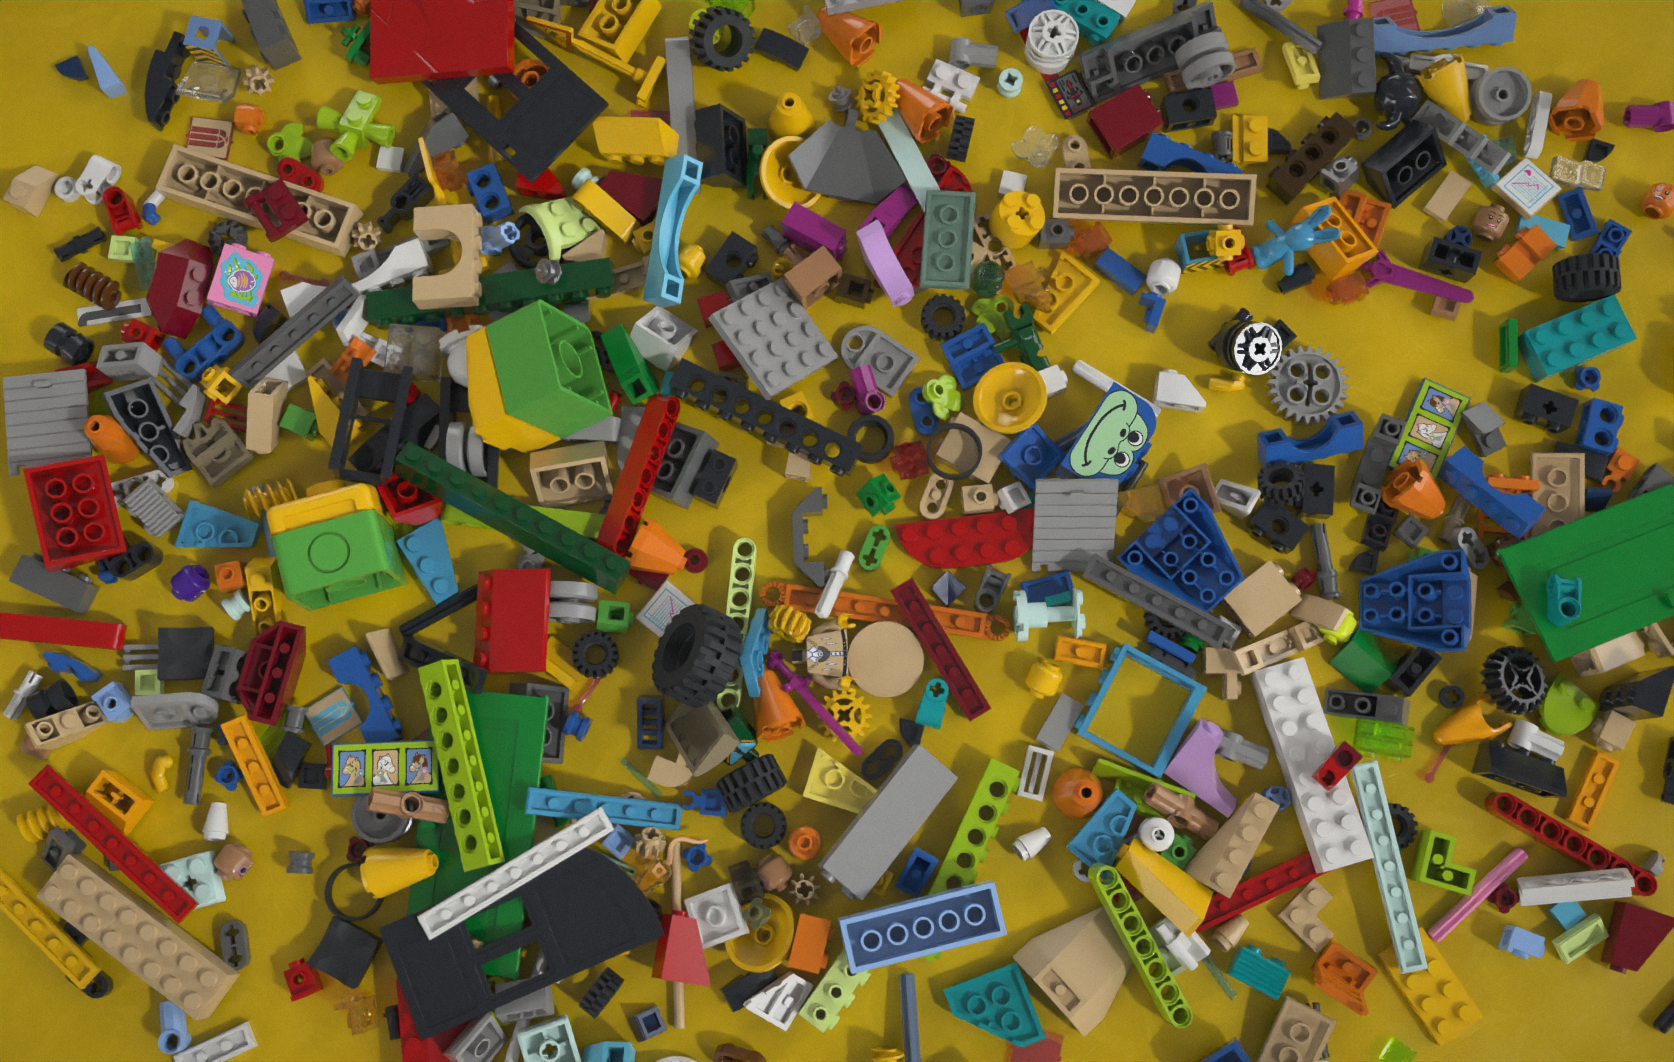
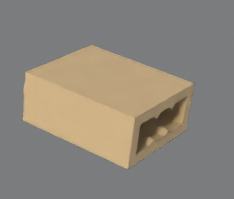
M960 412L957 418L952 416L948 424L959 423L970 427L978 435L982 444L980 463L977 469L967 478L980 485L989 484L1002 462L997 456L1010 443L1011 439L988 429L985 425ZM958 429L947 430L949 432L946 438H940L933 450L937 452L935 460L963 474L976 464L979 455L978 447L975 440L968 433Z
M1271 560L1264 563L1242 580L1220 601L1234 621L1242 627L1243 632L1249 639L1256 637L1302 601V598L1299 596V589L1284 578L1282 568L1277 563H1272Z

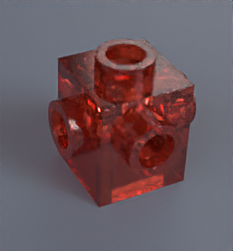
M921 440L911 443L904 442L892 447L894 457H890L892 471L898 472L900 480L914 479L918 476L930 474L926 451Z

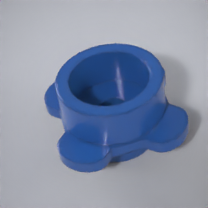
M1579 366L1574 370L1576 375L1574 386L1577 390L1590 389L1591 391H1596L1599 389L1601 376L1598 368L1587 367L1584 369L1582 366Z
M231 760L225 761L223 767L215 774V781L226 786L228 791L236 790L237 783L240 779L245 778L241 769L236 767Z
M705 843L696 844L691 849L686 848L683 850L682 856L687 860L691 872H697L700 867L704 865L709 866L712 863V857L708 855ZM696 854L700 856L699 859H695Z

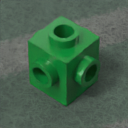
M884 473L870 479L855 493L872 517L880 513L884 516L896 508L894 503L901 498L895 486Z

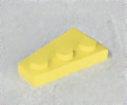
M818 747L803 797L859 814L877 789Z

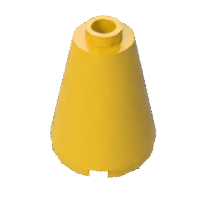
M1456 53L1452 55V60L1446 61L1445 58H1442L1419 71L1421 76L1415 75L1414 77L1433 103L1465 123L1470 120L1473 108L1464 58L1461 53Z
M787 92L778 98L768 118L767 129L773 142L786 136H797L806 140L814 133L815 120L800 97L795 93Z
M387 846L368 847L363 853V856H366L365 863H362L360 866L361 879L367 893L372 892L374 894L373 898H384L434 875L439 865L438 857L430 849Z

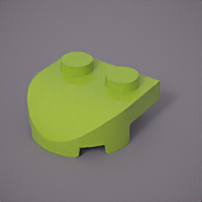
M1561 673L1553 676L1548 685L1549 688L1544 691L1547 697L1542 700V705L1537 707L1541 716L1539 722L1549 733L1555 736H1572L1589 726L1600 705Z

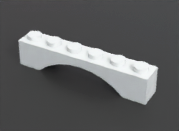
M416 238L395 246L388 259L380 268L368 277L352 283V285L363 295H366V292L384 290L389 287L399 288L406 284L405 281L413 279V277L428 276L429 272L434 271V267L429 254L426 252L423 241ZM301 282L280 290L290 318L326 287ZM357 298L354 301H352L348 306L353 305Z

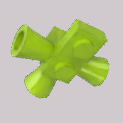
M358 90L344 115L325 105L320 108L317 116L318 129L340 131L341 136L330 146L331 153L337 159L345 162L351 161L355 148L365 150L371 140L387 149L392 146L395 138V126L372 122L382 104L381 96Z

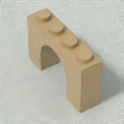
M473 204L414 208L413 231L421 241L452 239L462 244L461 259L453 270L443 275L413 277L412 301L420 310L479 306V297L482 296V286L479 282V274L482 273V262L479 258V250H482V239L479 235V227H482V215L480 212H477Z

